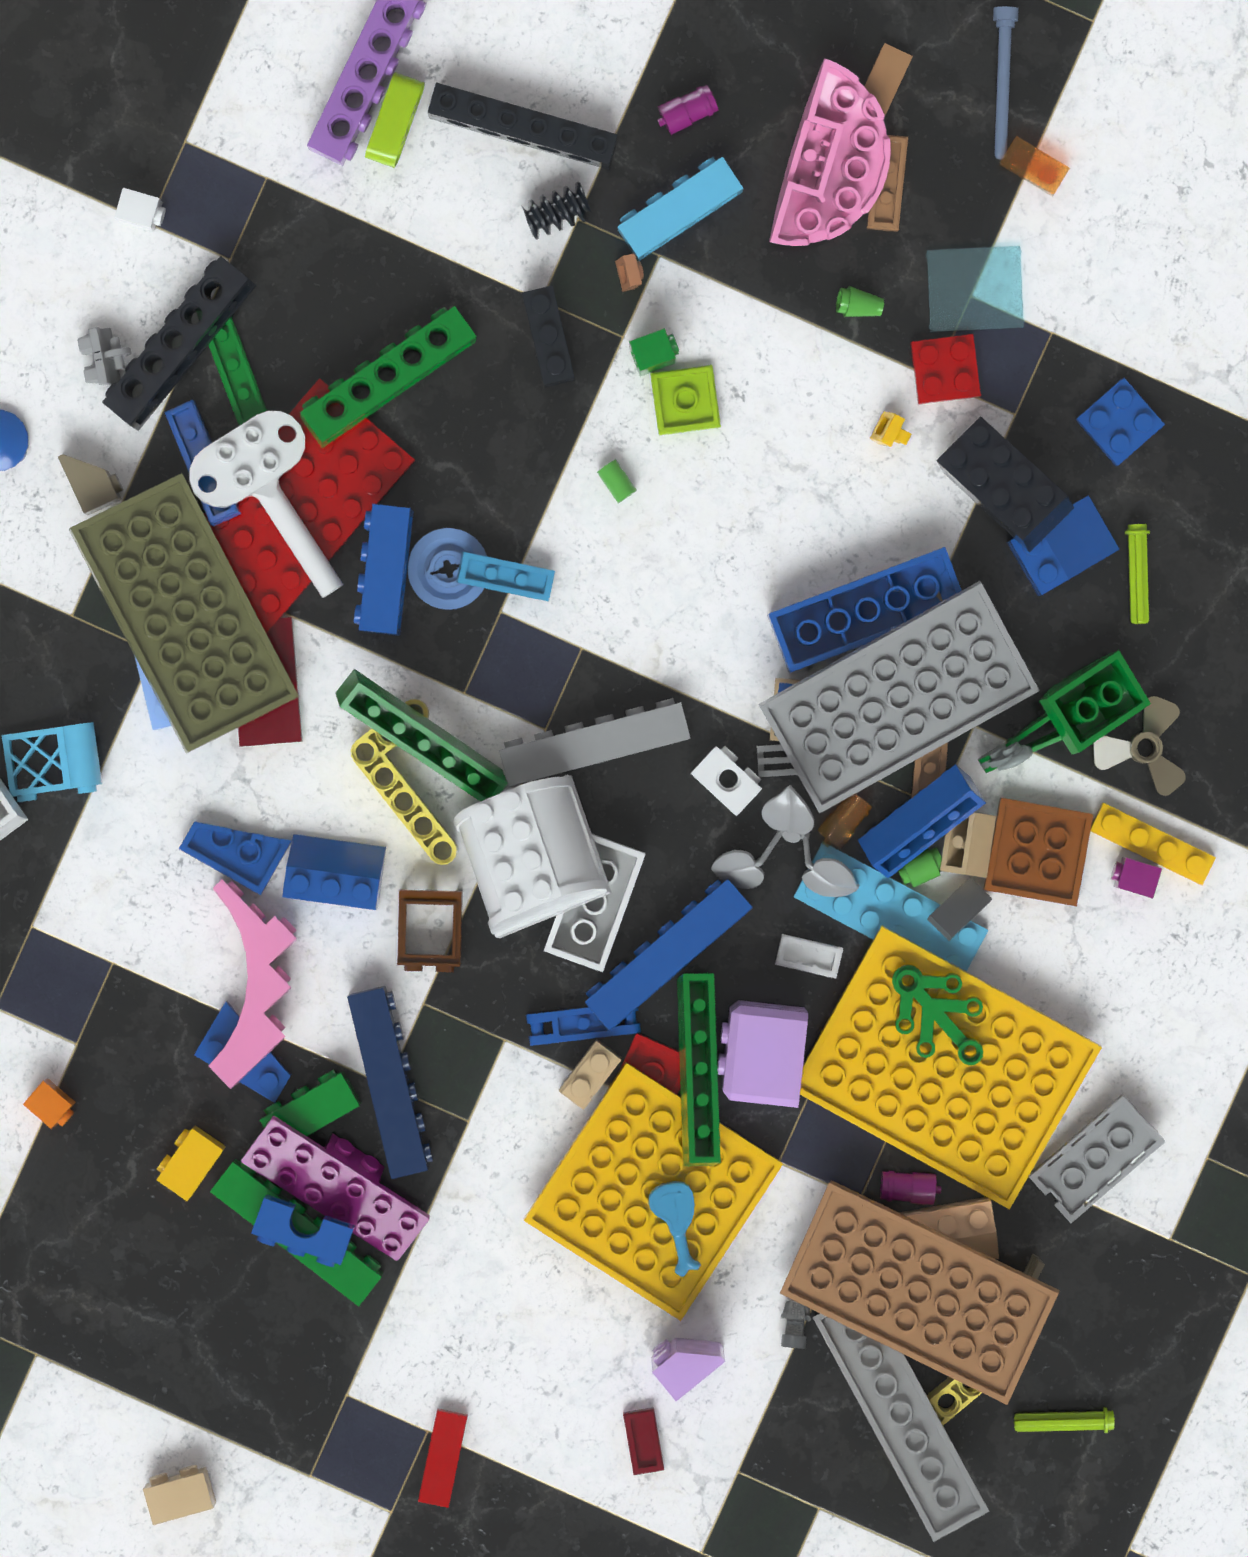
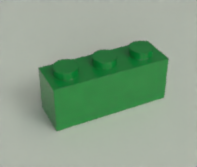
M333 1069L319 1077L318 1081L320 1084L309 1090L307 1085L290 1094L293 1100L282 1105L280 1101H277L265 1108L263 1111L266 1115L260 1119V1122L265 1127L270 1119L275 1116L300 1133L308 1136L359 1107L362 1102L344 1071L336 1074Z

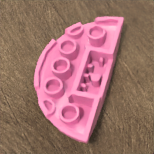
M823 60L807 101L786 167L769 242L780 245L806 246L825 239L830 240L843 234L863 214L869 212L878 199L886 181L891 148L890 138L887 136L883 120L885 116L875 96L870 94L859 82V78L855 74L833 61Z

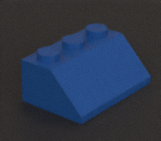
M293 834L282 897L377 910L386 847Z

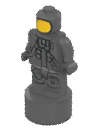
M786 1301L781 1318L787 1319L785 1334H782L781 1347L806 1349L807 1336H804V1323L807 1320H812L810 1308L796 1301Z

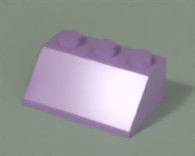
M674 1338L671 1342L665 1339L652 1350L654 1354L651 1357L652 1373L675 1401H678L725 1362L724 1349L720 1342Z

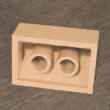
M988 1197L899 1212L989 1257L999 1259L991 1200Z

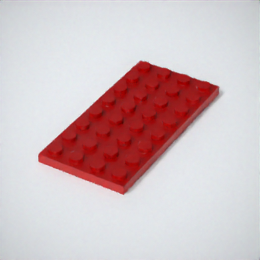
M319 378L289 413L301 425L305 435V449L300 461L279 478V485L327 560L330 561L365 520L366 510L372 511V504L378 505L415 462V459L367 418L321 448L300 418V412L304 410L302 405L314 396H318L320 399L329 393L327 389L329 386ZM332 403L326 408V412L332 417H339L343 414L344 408L338 403ZM283 426L278 430V436L283 442H292L296 437L295 430L290 426ZM249 496L237 503L241 512L240 515L214 527L210 525L206 513H204V516L267 634L312 581L260 501L256 497Z

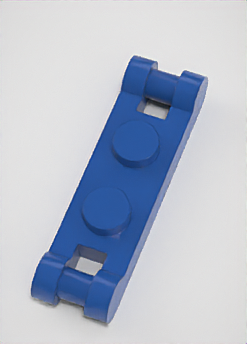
M589 1007L526 1014L527 1024L531 1025L532 1036H529L530 1046L640 1033L641 1025L637 1023L636 1011H639V1008L635 1009L624 1019V1025H617L610 1032ZM552 1021L553 1033L544 1034L543 1022Z

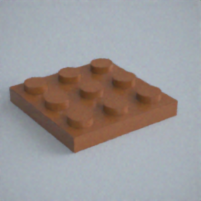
M1000 797L988 873L983 890L1077 907L1093 814Z

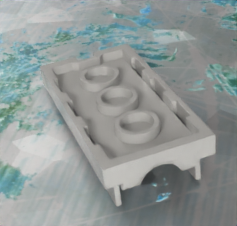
M1122 1094L1030 1173L1029 1178L1045 1196L1051 1192L1057 1200L1054 1202V1206L1072 1223L1163 1145L1165 1140L1139 1113L1131 1101ZM1144 1151L1145 1153L1132 1164L1131 1162ZM1121 1171V1174L1118 1177H1116L1111 1183H1107ZM1096 1192L1098 1193L1089 1202L1084 1204V1202L1088 1200L1093 1194H1095Z

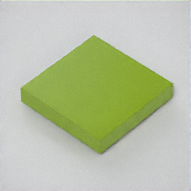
M712 365L650 373L659 436L721 428Z

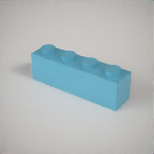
M714 157L706 160L698 167L699 173L691 178L687 174L672 184L673 190L665 195L662 192L655 194L646 201L648 205L646 208L638 213L633 209L619 219L622 224L618 226V231L632 253H635L638 261L743 192L742 185L723 157L717 161Z

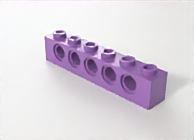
M423 0L376 1L307 144L310 151L341 166L344 165L346 159L349 161L353 159L358 148L355 140L360 131L365 133L372 119V116L368 113L373 103L377 105L380 103L386 89L382 84L387 75L392 76L399 63L396 55L400 47H407L413 34L410 26L414 18L418 20L421 18L427 4ZM391 10H402L405 13L403 20L399 23L390 22L387 16ZM386 37L391 41V45L386 51H377L374 48V43L378 38ZM367 65L377 68L376 76L370 80H365L360 76L362 68ZM358 93L363 96L364 100L360 107L351 108L347 105V99L351 94ZM338 122H346L350 125V130L345 136L340 137L333 133V128Z

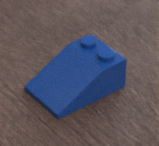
M1089 495L1074 503V509L1030 553L1015 539L1007 542L1037 596L1045 594L1119 550L1118 545Z

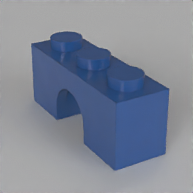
M266 1194L251 1233L258 1236L257 1241L270 1246H274L277 1242L287 1246L286 1251L304 1257L305 1253L317 1257L316 1261L329 1267H334L335 1263L342 1264L355 1225L326 1215L317 1232L303 1234L294 1227L292 1222L296 1204Z

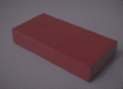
M654 1407L623 1412L633 1475L663 1471L664 1464Z

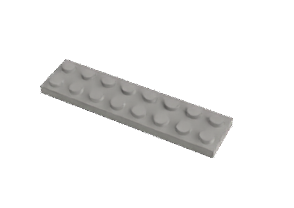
M822 1314L814 1316L813 1319L933 1542L990 1512L906 1356Z

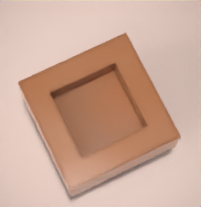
M635 253L624 255L615 261L622 292L633 290L642 284L641 280L644 277L641 262L636 260Z

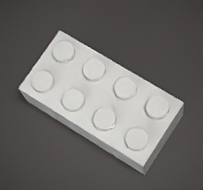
M592 834L612 893L556 915L544 951L603 972L644 860L645 852Z

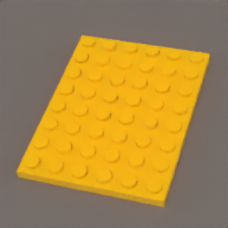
M881 925L803 1064L800 1095L1010 1210L1102 1046ZM913 965L921 971L922 975L945 977L949 973H955L960 976L962 987L956 993H949L945 989L924 988L932 998L966 1000L968 997L975 996L981 1000L983 1010L976 1017H971L966 1013L945 1012L967 1038L976 1039L981 1043L983 1057L980 1062L975 1065L964 1064L958 1056V1046L935 1020L933 1028L935 1052L928 1058L921 1057L917 1053L916 1044L920 1039L922 1006L914 997L911 1011L914 1029L909 1034H901L897 1031L895 1021L900 1012L901 995L894 989L892 977L899 967ZM905 975L902 978L904 985L909 986L914 982V978L911 975ZM950 978L947 980L946 985L949 988H956L958 980ZM971 1001L967 1005V1009L971 1012H975L979 1008V1004L975 1001ZM902 1019L899 1022L901 1029H908L911 1026V1022L908 1019ZM928 1042L920 1045V1050L924 1053L929 1052L932 1048ZM968 1045L964 1049V1053L968 1056L976 1052V1048L972 1045Z

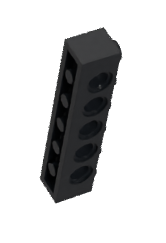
M437 82L427 112L429 119L607 170L610 169L618 141V134Z
M222 256L217 261H212L206 267L204 277L200 282L188 289L184 296L185 300L179 308L172 310L167 315L162 329L146 341L145 350L138 358H134L128 363L125 368L126 373L119 382L113 383L105 393L106 398L102 403L129 426L139 431L257 285ZM217 287H222L220 297L212 300V291ZM196 311H202L201 320L196 324H192L191 318ZM182 335L181 345L172 349L173 339L176 336ZM157 360H162L163 365L160 371L152 373L153 364ZM142 384V393L137 397H133L132 391L134 387Z

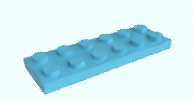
M824 842L821 843L812 863L814 864L822 858L836 859L851 870L857 884L860 886L857 891L846 896L826 897L810 890L802 880L793 896L794 898L871 939H874L881 925L957 967L965 971L968 970L988 932L987 929L970 921L948 941L927 920L940 906L939 903L890 877L886 878L877 870Z

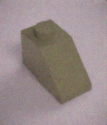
M64 454L58 456L84 514L90 515L122 500L119 492L123 491V488L116 474L110 475L109 471Z

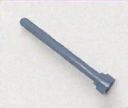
M1007 6L993 8V21L996 22V28H999L994 152L995 157L999 160L1007 156L1011 29L1015 28V22H1018L1019 10L1017 7Z

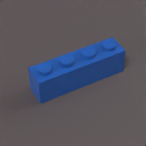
M955 764L926 788L920 790L908 802L894 810L886 819L871 828L864 836L858 839V842L871 865L886 878H889L981 808L986 802L972 778Z

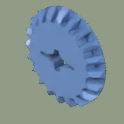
M443 528L426 534L416 543L408 560V578L413 590L421 600L435 608L451 610L462 608L472 603L482 593L484 588L456 582L459 567L453 571L454 576L452 578H448L446 574L441 573L431 575L432 572L443 568V562L449 560L451 564L459 565L462 551L487 556L484 548L476 538L459 529Z

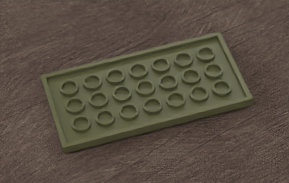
M182 473L69 528V532L186 754L299 697Z

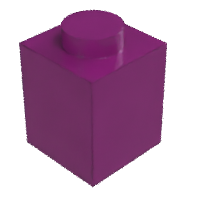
M1122 857L1121 863L1116 861L1111 874V880H1115L1113 887L1153 899L1162 868Z

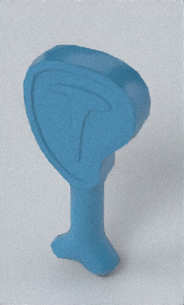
M672 1181L656 1186L649 1194L648 1204L650 1210L668 1225L669 1231L674 1238L678 1255V1263L674 1270L677 1275L683 1277L689 1270H698L701 1266L700 1262L691 1257L686 1239V1231L694 1215L693 1191L688 1184L682 1181Z

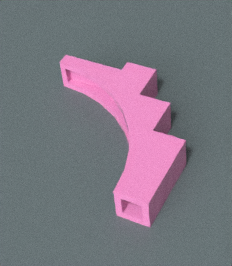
M221 880L213 887V890L229 909L240 931L246 952L248 974L245 1003L238 1024L226 1046L209 1065L211 1070L232 1089L285 1038V1035L282 1033L285 1026L273 1014L268 1018L265 1013L291 989L288 985L291 978L279 966L273 969L270 965L297 940L293 935L297 930L284 917L279 921L274 916L265 924L262 920L266 916L255 904L248 907L241 899L244 893L232 881L226 884Z

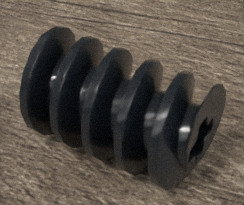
M579 181L575 183V193L568 186H565L563 188V197L554 190L552 191V201L541 195L540 206H537L532 199L528 200V210H525L522 206L532 236L536 240L539 239V229L541 228L547 235H551L552 224L559 231H562L563 220H566L572 227L575 226L576 215L582 222H586V212L589 211L591 213Z

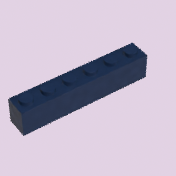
M386 986L349 994L347 999L391 1179L427 1171L429 1169L428 1162L433 1161L430 1144L423 1143L421 1132L426 1131L422 1113L416 1114L414 1101L419 1100L415 1083H409L406 1071L411 1070L408 1053H402L399 1044L400 1040H404L400 1021L394 1023L391 1010H396V1003L393 992H387Z

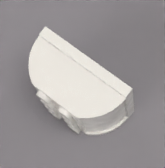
M570 775L545 778L519 785L471 805L454 817L453 821L456 830L461 833L489 916L488 925L492 934H495L496 938H502L612 893L574 781Z

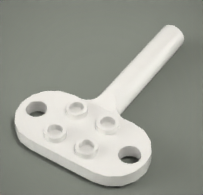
M266 411L254 416L201 450L194 457L191 464L189 482L194 494L203 503L212 507H229L249 496L256 497L321 597L324 598L343 586V583L279 485V478L300 461L305 449V435L301 425L291 415L282 411ZM290 426L295 430L296 437L292 442L280 440L278 430L281 427ZM203 476L213 477L216 481V489L210 493L203 492L198 486L199 479Z

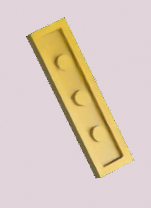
M1105 803L1101 804L1091 825L1090 832L1199 885H1203L1216 857Z

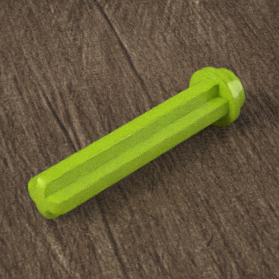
M1147 524L1128 525V531H1125V534H1128L1130 621L1133 624H1146L1149 622L1147 534H1150V530H1147Z
M1103 1408V1411L1016 1413L1014 1415V1428L1017 1432L1104 1430V1433H1108V1430H1114V1412Z

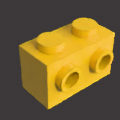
M196 1125L191 1131L183 1130L174 1143L179 1148L173 1157L167 1154L156 1169L161 1173L157 1181L186 1201L192 1197L226 1148V1146Z

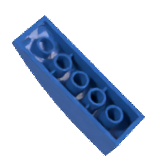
M946 547L771 612L767 614L788 672L791 673L871 642L941 603L937 598L938 592H940L941 598L944 601L962 590Z

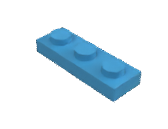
M462 551L456 582L549 602L555 571Z

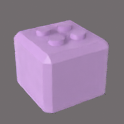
M740 1000L729 1007L728 1023L722 1022L720 1037L721 1043L725 1044V1053H719L717 1064L718 1075H722V1090L729 1100L798 1108L808 1025V1012L805 1007Z

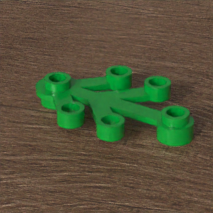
M913 965L899 967L892 977L893 987L901 995L900 1012L895 1021L897 1031L901 1034H909L913 1031L914 1020L911 1017L914 997L922 1006L920 1039L916 1044L917 1053L921 1057L928 1058L935 1052V1044L933 1042L935 1020L958 1046V1056L964 1064L975 1065L980 1062L983 1057L981 1043L976 1039L967 1038L945 1012L966 1013L971 1017H976L983 1010L981 1000L975 996L968 997L966 1000L932 998L924 988L945 989L949 993H956L962 987L960 976L955 973H949L945 977L922 975L921 971ZM905 975H911L914 978V982L909 986L902 983V978ZM956 978L958 986L956 988H949L946 985L947 980ZM971 1001L979 1004V1008L975 1012L967 1009V1005ZM902 1019H908L911 1022V1026L908 1029H901L899 1027V1022ZM924 1042H928L932 1046L931 1050L927 1053L920 1050V1045ZM968 1045L974 1046L976 1048L975 1054L971 1056L964 1053L965 1047Z

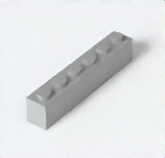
M671 698L656 702L657 709L645 712L643 706L626 710V717L614 720L613 714L595 718L596 725L584 728L583 722L565 726L566 733L554 736L553 731L549 730L534 734L536 741L523 744L522 738L504 742L505 749L499 750L508 787L691 739L682 703L675 704L674 699Z

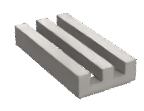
M781 745L757 746L758 777L798 775L795 769L764 771V764L791 762L788 757L764 758L763 752L784 751Z

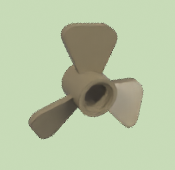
M1152 696L1148 698L1151 704L1144 708L1143 732L1133 735L1129 741L1103 736L1093 743L1094 764L1098 769L1106 770L1129 758L1138 763H1148L1157 792L1160 795L1167 796L1185 782L1186 776L1181 768L1161 756L1163 745L1159 737L1178 718L1180 710L1176 704ZM1142 739H1148L1153 745V750L1147 757L1141 756L1137 750L1138 743Z

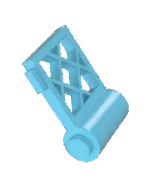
M94 722L2 735L9 791L13 797L17 796V802L37 800V793L77 788L78 794L96 792V785L102 784ZM57 734L58 748L51 756L39 745L46 735ZM38 737L35 743L29 738ZM22 739L31 746L22 760L13 754L11 740ZM35 750L48 759L40 773L26 764ZM59 755H60V762L56 760V758H57ZM14 761L19 764V765L16 767V769H15ZM52 764L62 770V784L53 785L43 777ZM24 768L36 778L29 788L18 790L16 776ZM40 781H41L43 784L46 785V786L36 787L37 784H38Z

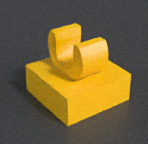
M883 411L870 439L880 445L891 447L894 442L906 445L912 434L901 429L905 421L904 418L895 413Z

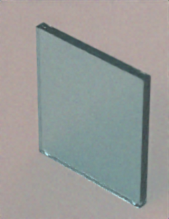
M1020 246L927 250L930 332L1023 328L1025 321L1023 319L1022 251Z

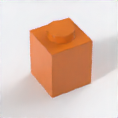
M47 1078L42 1081L23 1105L52 1129L57 1124L62 1127L74 1114L71 1108L76 1102Z

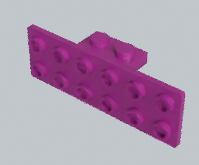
M273 1116L241 1160L243 1164L323 1215L355 1225L353 1234L396 1261L400 1259L430 1219L429 1214L379 1183L384 1166L377 1159L364 1154L353 1147L348 1140L339 1138L333 1133L326 1141L325 1146L322 1147L279 1118Z

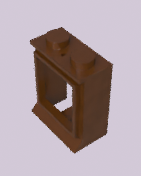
M399 889L397 965H404V971H423V966H435V972H454V967L461 966L463 890ZM407 904L453 905L452 955L406 954Z

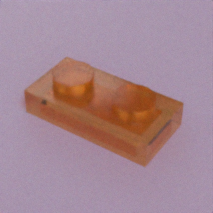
M1018 136L1015 137L999 165L1052 197L1070 169Z

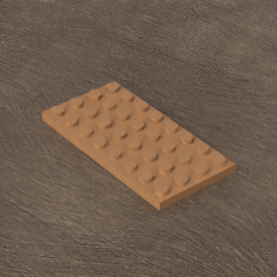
M831 1180L828 1183L780 1294L1008 1405L1060 1290Z

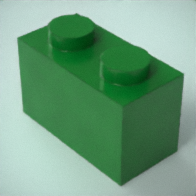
M665 328L629 341V349L640 377L675 364V356L679 354V348L674 335H667Z

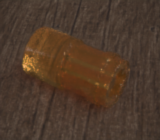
M856 793L841 801L834 812L830 813L817 829V832L825 837L822 844L829 847L832 843L841 850L855 833L854 830L865 816L870 814L869 811L872 809V806Z

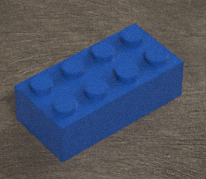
M372 504V511L366 510L364 529L369 531V540L362 543L361 561L366 562L365 574L359 573L357 592L363 594L362 604L356 605L354 624H358L359 630L362 632L400 636L414 513L411 508Z

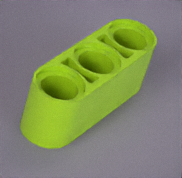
M397 72L393 74L371 134L365 158L392 168L396 167L422 97L425 82Z

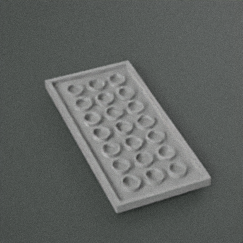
M978 581L758 705L820 814L1040 690L982 583Z

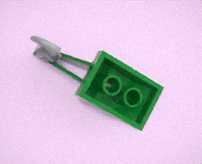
M1120 651L1111 652L1074 672L1050 688L1039 700L1046 713L998 747L981 756L978 761L985 773H989L996 768L999 771L1006 770L1023 763L1032 756L1033 752L1061 740L1064 741L1071 755L1080 753L1151 703ZM1049 720L1052 721L1056 731L1020 746L1018 741Z

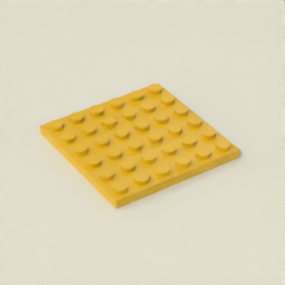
M625 1062L523 1220L681 1321L781 1169L783 1163L719 1122L721 1163L715 1166H683L681 1097ZM672 1181H682L688 1184L693 1191L695 1203L694 1215L686 1231V1239L691 1257L700 1262L701 1266L698 1270H689L683 1277L677 1275L674 1270L678 1263V1255L674 1238L669 1231L668 1225L650 1210L648 1204L649 1194L656 1186Z

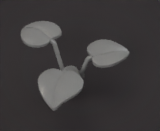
M791 785L787 786L780 794L770 799L763 806V820L771 828L777 830V833L758 860H754L753 856L747 851L732 850L720 855L711 867V870L717 877L723 881L728 879L735 887L742 889L757 887L764 879V871L759 866L765 862L782 836L791 843H796L800 839L803 840L805 864L809 870L803 873L802 880L813 892L826 897H842L857 891L860 886L857 884L851 870L836 859L822 858L814 864L812 863L809 832L814 826V817L805 801Z

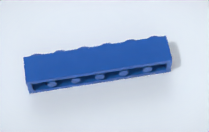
M719 879L704 891L708 896L699 904L696 900L692 901L681 911L684 915L682 919L676 924L670 920L657 932L660 937L654 943L650 944L648 941L643 943L633 952L636 958L628 965L624 961L621 962L610 972L613 977L604 986L601 982H598L586 993L589 998L585 1001V1004L609 1032L752 909V906L728 879L723 883Z

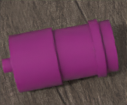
M707 85L699 86L693 92L682 97L678 96L658 106L662 118L657 121L660 127L665 125L672 135L706 116H712L713 113L718 111V106Z
M882 1171L881 1200L934 1205L935 1194H941V1186H936V1174Z

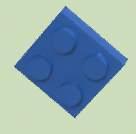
M1122 378L1075 419L1116 467L1165 425L1125 378Z

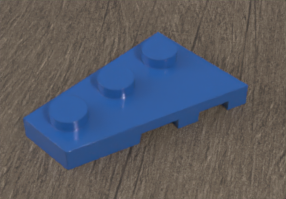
M194 822L179 850L261 896L292 841Z
M228 1001L224 1003L194 1054L208 1064H211L226 1046L240 1018ZM270 1052L239 1082L275 1103L291 1074L276 1056Z

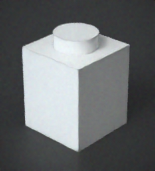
M123 188L114 218L120 223L154 232L156 225L161 226L163 222L165 208L162 207L163 202L157 197Z

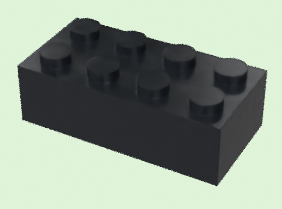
M981 416L936 460L943 473L1029 553L1074 509L1068 495Z

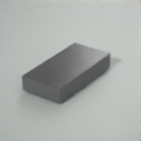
M970 877L927 920L950 941L991 902L992 898Z

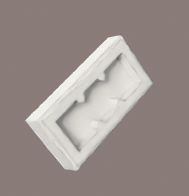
M782 934L775 965L836 979L843 948Z

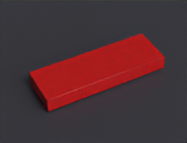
M437 1408L418 1502L449 1508L468 1417L467 1414Z

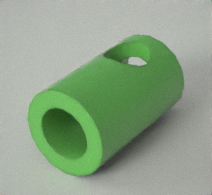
M616 459L597 472L617 503L622 502L637 491Z

